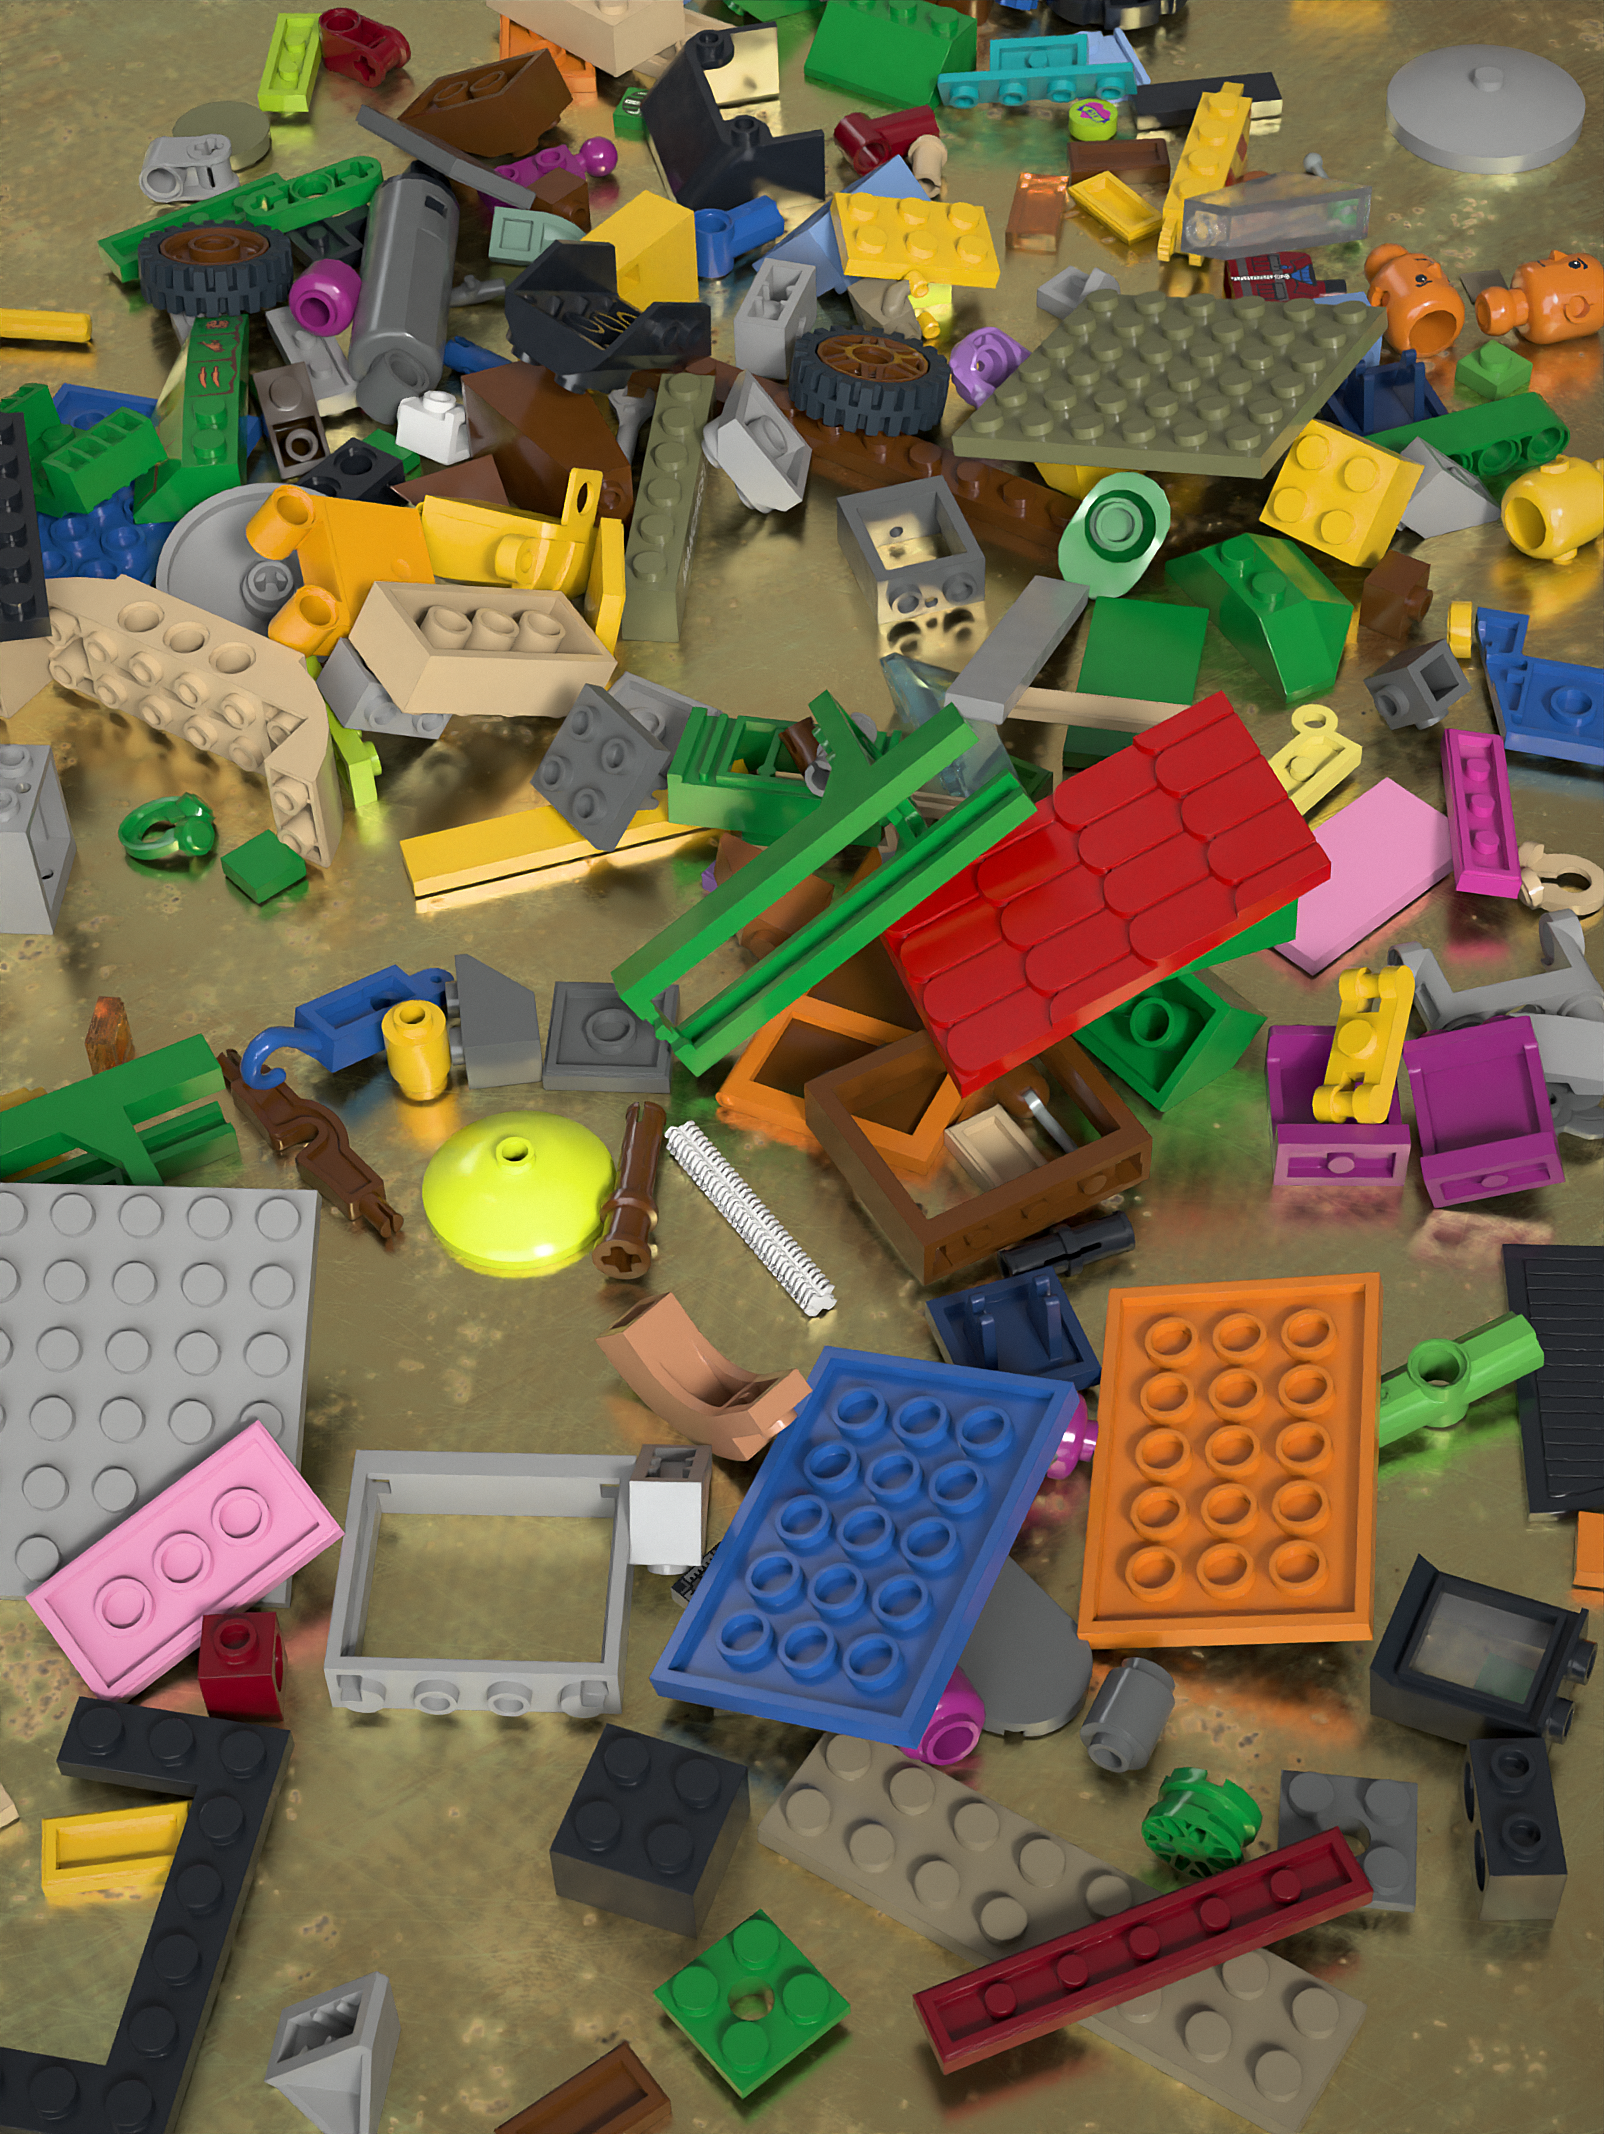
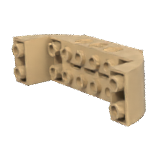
M121 574L115 580L88 577L45 579L53 636L0 642V715L10 719L48 683L55 679L66 688L79 690L100 700L112 709H120L144 720L155 729L168 731L191 742L201 750H209L233 761L246 771L257 772L267 777L279 842L286 843L302 858L328 868L332 863L341 840L344 811L326 704L316 682L308 673L305 654L124 574Z

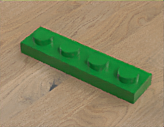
M276 172L97 241L100 258L122 283L132 279H140L138 245L141 244V240L144 237H150V233L155 231L164 232L165 227L172 225L182 228V223L192 221L196 225H202L203 220H214L215 224H222L224 220H235V223L239 225L246 221L242 204L248 195L285 180Z

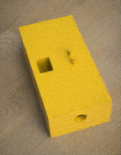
M644 190L579 240L609 242L615 246L618 294L643 312L654 301L693 302L699 297L694 211Z

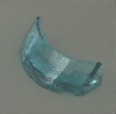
M896 652L879 659L891 699L903 723L911 722L915 730L944 708L946 691L960 674V672ZM966 718L980 741L937 774L942 788L947 790L949 796L967 798L1005 767L1009 769L1021 784L994 725Z

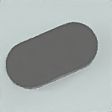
M1009 1555L957 1664L963 1669L984 1702L986 1719L983 1729L1004 1735V1729L1012 1732L1024 1731L1023 1737L1044 1735L1067 1724L1085 1704L1092 1677V1652L1088 1640H1079L1077 1635L1078 1624Z

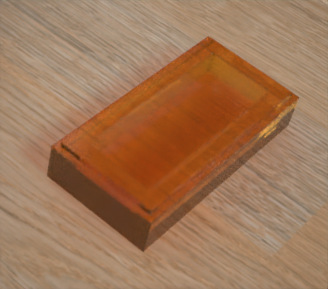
M1019 173L1005 233V247L1056 251L1068 197V176Z

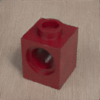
M276 1612L203 1615L197 1678L209 1717L243 1723L284 1721L288 1657Z

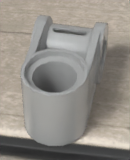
M207 134L195 137L163 136L156 138L147 148L140 172L139 186L142 192L156 202L167 203L172 201L205 200L239 187V177L236 173L232 172L229 159L232 154L231 141L221 134Z

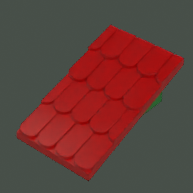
M1221 690L1134 736L1132 745L1061 782L1053 794L1034 803L1038 811L879 934V937L961 1099H964L1154 984L1296 940L1298 898L1331 878L1332 862L1319 842L1317 843L1316 837L1292 799H1289L1285 788L1264 755H1261L1259 747Z

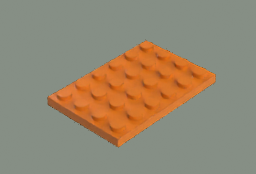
M1380 1272L1109 1288L1097 1414L1098 1437L1093 1457L1077 1629L1079 1640H1088L1091 1650L1373 1640L1384 1292Z

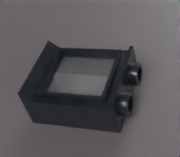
M1418 1554L1370 1665V1714L1467 1745L1468 1739L1544 1737L1548 1753L1552 1742L1563 1745L1568 1737L1575 1712V1701L1569 1700L1574 1683L1586 1686L1594 1668L1598 1643L1587 1640L1589 1610L1582 1608L1580 1613L1444 1573L1434 1567L1422 1555Z

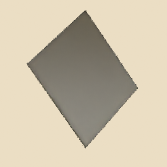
M1499 269L1459 274L1472 302H1475L1476 297L1487 287L1501 286L1508 290Z

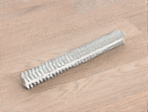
M687 1121L684 1125H680L679 1128L671 1126L664 1135L665 1138L669 1139L666 1148L675 1156L674 1158L679 1161L683 1169L692 1176V1179L701 1187L700 1189L705 1192L710 1201L723 1213L722 1215L732 1224L731 1226L741 1234L740 1236L750 1245L749 1247L754 1250V1253L763 1261V1264L768 1266L767 1268L777 1277L776 1279L786 1288V1291L795 1299V1302L800 1304V1308L805 1310L804 1312L809 1316H816L822 1309L830 1310L837 1302V1299H834V1295L831 1294L835 1286L829 1284V1279H824L826 1275L820 1273V1268H815L816 1264L811 1262L812 1259L810 1257H806V1252H801L802 1247L797 1246L798 1243L796 1241H792L793 1237L788 1235L789 1232L787 1230H783V1225H778L779 1220L774 1219L775 1216L773 1214H769L770 1210L765 1209L766 1205L761 1203V1199L756 1198L757 1195L755 1193H751L752 1189L747 1188L748 1184L743 1182V1178L738 1177L739 1174L734 1172L735 1169L733 1167H729L730 1163L725 1162L726 1158L716 1151L717 1148L712 1146V1142L707 1141L708 1137L703 1136L704 1133L699 1131L700 1128L698 1126H694V1121Z

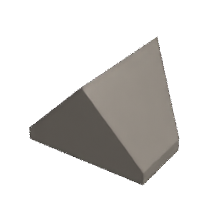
M375 1971L283 2008L281 2011L264 2082L276 2087L324 2134H377L401 2031L389 1977Z

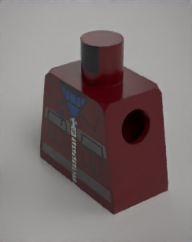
M1225 249L1222 284L1223 299L1237 300L1245 296H1260L1265 301L1287 302L1297 298L1313 300L1315 298L1347 294L1345 279L1316 280L1311 256L1305 252Z

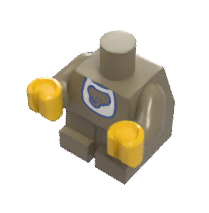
M916 270L910 271L904 280L865 277L847 287L851 303L854 306L853 310L859 326H863L865 331H872V327L884 329L883 334L888 335L896 331L905 334V340L911 338L921 340L922 336L925 339H933L940 334L939 324L933 315L929 312H923L916 318L908 298L910 294L914 298H922L929 292L927 281L920 272Z

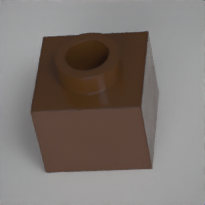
M558 166L526 187L537 193L530 211L546 212L560 216L575 224L581 230L591 224L588 182Z
M1389 549L1364 580L1358 624L1400 640L1414 621L1421 622L1429 611L1433 599V591L1427 589L1431 564Z

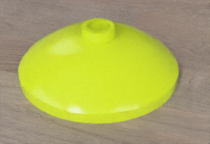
M533 1110L498 1113L466 1125L455 1132L438 1148L431 1158L423 1178L422 1198L428 1224L436 1237L449 1250L470 1262L490 1268L506 1270L542 1267L577 1253L592 1242L603 1230L604 1225L600 1220L599 1213L600 1206L604 1198L614 1190L616 1169L610 1152L600 1138L591 1130L570 1118L550 1112Z

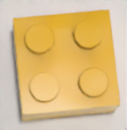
M1313 418L1293 441L1259 521L1352 566L1374 569L1388 549L1425 466L1331 422Z

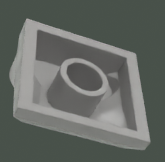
M745 369L738 374L725 402L722 415L704 426L703 434L705 439L701 442L702 449L709 462L718 469L723 468L734 481L738 496L748 508H756L762 513H769L773 509L785 512L803 499L812 449L750 371Z

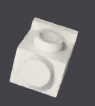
M428 391L422 397H410L401 401L397 410V445L446 466L470 458L464 405L457 403L455 396L442 391Z

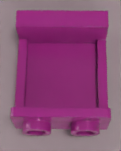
M1495 1016L1485 1020L1478 1026L1455 1031L1445 1029L1431 1030L1419 1035L1417 1039L1404 1041L1402 1056L1409 1073L1423 1153V1157H1420L1422 1174L1434 1208L1566 1182L1539 1044L1530 1016Z
M1296 1024L1273 1025L1269 1027L1264 1070L1273 1185L1404 1186L1411 1139L1409 1124H1402L1397 1076L1389 1113L1384 1122L1379 1124H1362L1355 1117H1347L1345 1122L1341 1124H1321L1316 1120L1313 1113V1096L1315 1090L1324 1084L1336 1026ZM1356 1082L1354 1091L1359 1085H1362L1363 1082Z

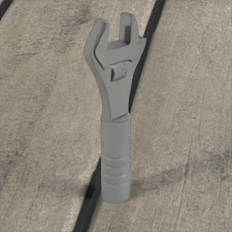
M627 386L625 389L614 390L608 395L609 405L619 422L616 440L630 465H632L639 429L646 419L654 415L656 400L654 392L650 387H648L644 398L627 396Z

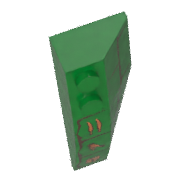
M248 314L231 317L228 315L195 317L150 417L168 459L164 462H158L148 469V473L145 475L141 474L135 478L133 510L135 524L180 521L189 511L208 498L225 490L247 484Z

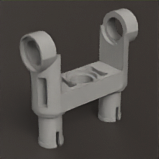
M1569 908L1541 915L1539 920V938L1545 958L1541 959V963L1547 973L1453 993L1430 948L1424 949L1418 941L1389 947L1387 965H1406L1413 973L1415 991L1412 1002L1416 1006L1428 1031L1436 1029L1455 1031L1478 1026L1489 1018L1506 1015L1514 1008L1522 1005L1525 1006L1515 1013L1559 1015L1604 1022V990L1584 958L1585 943L1582 927L1577 915Z

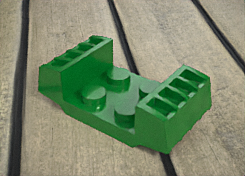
M25 383L19 387L18 391L1 399L0 412L24 413L35 503L38 512L57 518H62L70 512L89 514L96 505L104 500L111 499L112 494L122 487H128L130 482L139 475L148 473L149 468L158 462H164L168 459L150 418L130 408L122 406L88 430H83L61 423L47 385Z

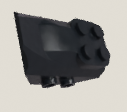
M556 239L505 288V317L509 325L506 339L513 345L511 353L528 364L534 366L544 365L556 373L554 381L557 384L577 394H584L586 389L610 394L612 390L625 389L634 372L662 368L669 369L673 373L678 374L688 366L712 355L711 306L702 302L654 301L644 312L618 294L615 246L609 242Z

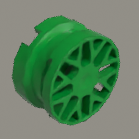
M1194 1767L1174 1768L1170 1777L1165 1776L1159 1788L1158 1802L1149 1808L1142 1822L1141 1835L1147 1846L1159 1859L1177 1871L1199 1880L1244 1863L1245 1859L1241 1850L1255 1841L1262 1825L1263 1815L1257 1803L1245 1790L1227 1778L1223 1786L1220 1787L1206 1781L1208 1776L1207 1770ZM1179 1855L1184 1856L1183 1860L1180 1859L1178 1856H1179Z

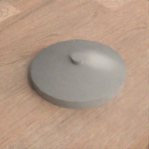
M1486 44L1445 47L1412 59L1402 66L1391 79L1387 90L1385 118L1390 132L1408 151L1425 161L1447 169L1487 175L1524 172L1542 167L1559 159L1577 142L1581 134L1585 114V99L1581 88L1561 67L1527 51Z
M256 483L238 486L218 493L198 504L178 522L162 548L156 570V589L269 638L268 626L271 620L293 594L304 586L297 550L294 549L283 560L265 558L257 553L249 544L246 536V525L276 488L281 485L292 484ZM293 485L300 487L308 494L328 497L327 495L317 492L315 490L301 487L298 485ZM316 655L319 662H325L329 658V656Z

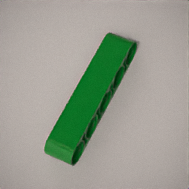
M1526 392L1364 436L1363 438L1400 454L1419 436L1483 481L1554 460L1568 446L1570 430L1539 393Z

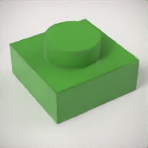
M1492 339L1457 361L1455 379L1493 402L1502 399L1530 381L1533 363Z

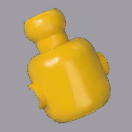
M1558 454L1555 460L1525 473L1508 486L1501 501V518L1506 534L1521 553L1534 559L1569 560L1577 555V547L1591 541L1604 531V458H1599L1590 463L1581 458Z

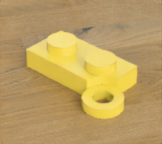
M1318 704L1303 705L1294 711L1291 717L1290 730L1295 738L1267 761L1288 793L1289 799H1292L1301 815H1304L1361 763L1362 746L1337 733L1338 718L1335 712L1328 707ZM1308 721H1318L1321 722L1324 726L1320 728H1311L1305 725L1304 723Z

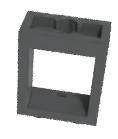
M943 475L837 497V540L878 625L985 601V556ZM941 533L952 556L886 570L876 547ZM935 597L932 601L925 602L928 598Z

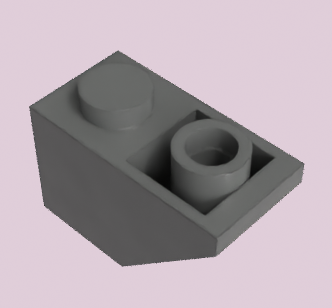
M468 954L454 955L457 980L445 982V992L449 1019L460 1018L461 1027L449 1028L453 1066L466 1065L469 1090L543 1081V1062L534 992Z

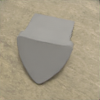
M1070 265L1037 289L1036 306L1064 320L1089 293L1099 289H1114L1118 294H1121L1120 286L1112 275L1099 268H1094L1091 274L1088 275Z

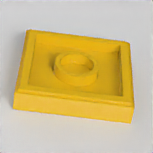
M601 517L584 599V620L613 656L626 598L624 531L620 519Z

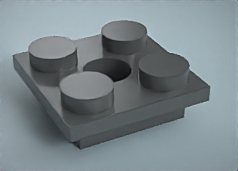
M1281 1770L1277 1849L1338 1826L1343 1835L1356 1838L1366 1849L1364 1853L1355 1856L1374 1890L1372 1903L1363 1906V1908L1414 1913L1416 1907L1418 1783L1395 1781L1392 1779L1321 1774L1312 1771Z

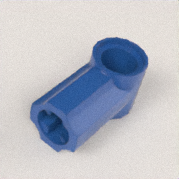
M763 195L727 212L714 208L696 211L694 218L698 275L707 278L725 276L732 271L735 257L783 235L784 218L780 215L776 202Z

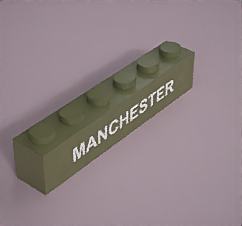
M662 373L625 554L626 598L621 617L623 640L679 643L711 463L703 452L701 442L705 439L703 434L704 426L717 418L715 376L695 375L692 373Z

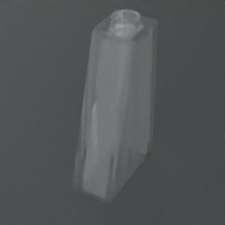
M1280 171L1184 199L1181 252L1220 260H1231L1365 239L1368 236L1372 186L1290 171Z

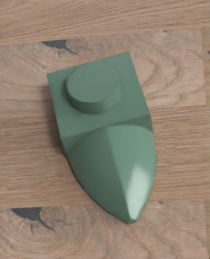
M495 206L488 257L491 262L529 266L556 239L579 241L586 234L575 224L557 215Z

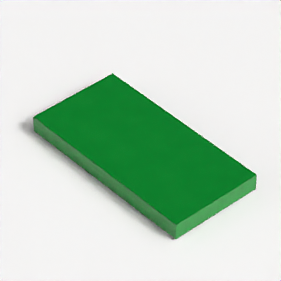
M1097 596L1076 692L1192 706L1209 624L1210 608ZM1068 725L1063 748L1062 766L1087 769L1123 750L1122 744H1133V737L1140 733Z

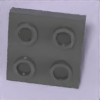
M586 683L529 783L597 850L613 852L635 813L639 810H654L658 807L659 801L652 793L657 789L666 790L668 788V779L660 773V770L671 752L602 686Z

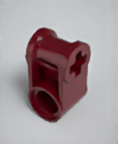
M349 8L329 9L319 17L322 62L325 68L332 72L343 74L366 87L375 88L383 83L386 73L393 68L405 66L411 59L409 43L403 34L394 27L385 26Z

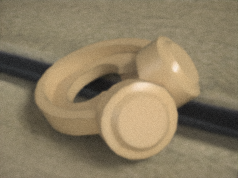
M1530 840L1521 845L1518 855L1522 884L1518 896L1523 904L1529 906L1532 910L1540 907L1550 912L1569 908L1576 915L1591 914L1604 905V871L1595 863L1577 855L1564 853L1545 854L1543 853L1544 844ZM1573 872L1586 877L1590 882V887L1583 892L1572 893L1561 889L1557 884L1542 883L1540 878H1557L1563 873Z

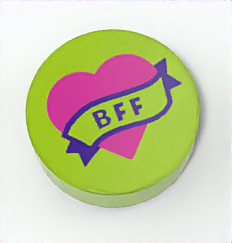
M1084 99L1074 103L1069 109L1068 129L1079 140L1103 141L1112 137L1117 131L1118 110L1112 103L1106 100Z

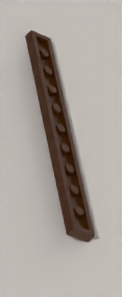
M707 357L688 366L680 373L715 376L717 417L722 415L725 402L738 374L744 370ZM662 368L632 373L629 382L647 389L650 387L654 392L658 393L662 373H675L669 369ZM751 373L812 449L811 454L889 485L943 475L962 514L1058 551V545L1063 532L1082 503L1075 498L1063 495L968 457L955 456L953 451L912 435H907L901 431L899 436H887L884 431H878L877 436L865 435V429L857 428L856 432L853 433L844 431V425L838 424L835 427L823 424V418L814 420L806 415L807 410L800 411L794 406L795 401L790 400L788 387Z

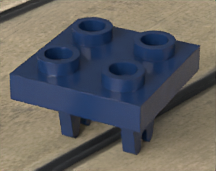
M1415 349L1404 350L1400 362L1367 369L1365 360L1362 359L1320 409L1327 422H1331L1361 437L1449 414V412L1425 378L1424 362L1416 363L1417 354Z
M1052 1265L925 1301V1318L947 1364L1073 1382L1076 1391L1100 1384L1102 1367Z

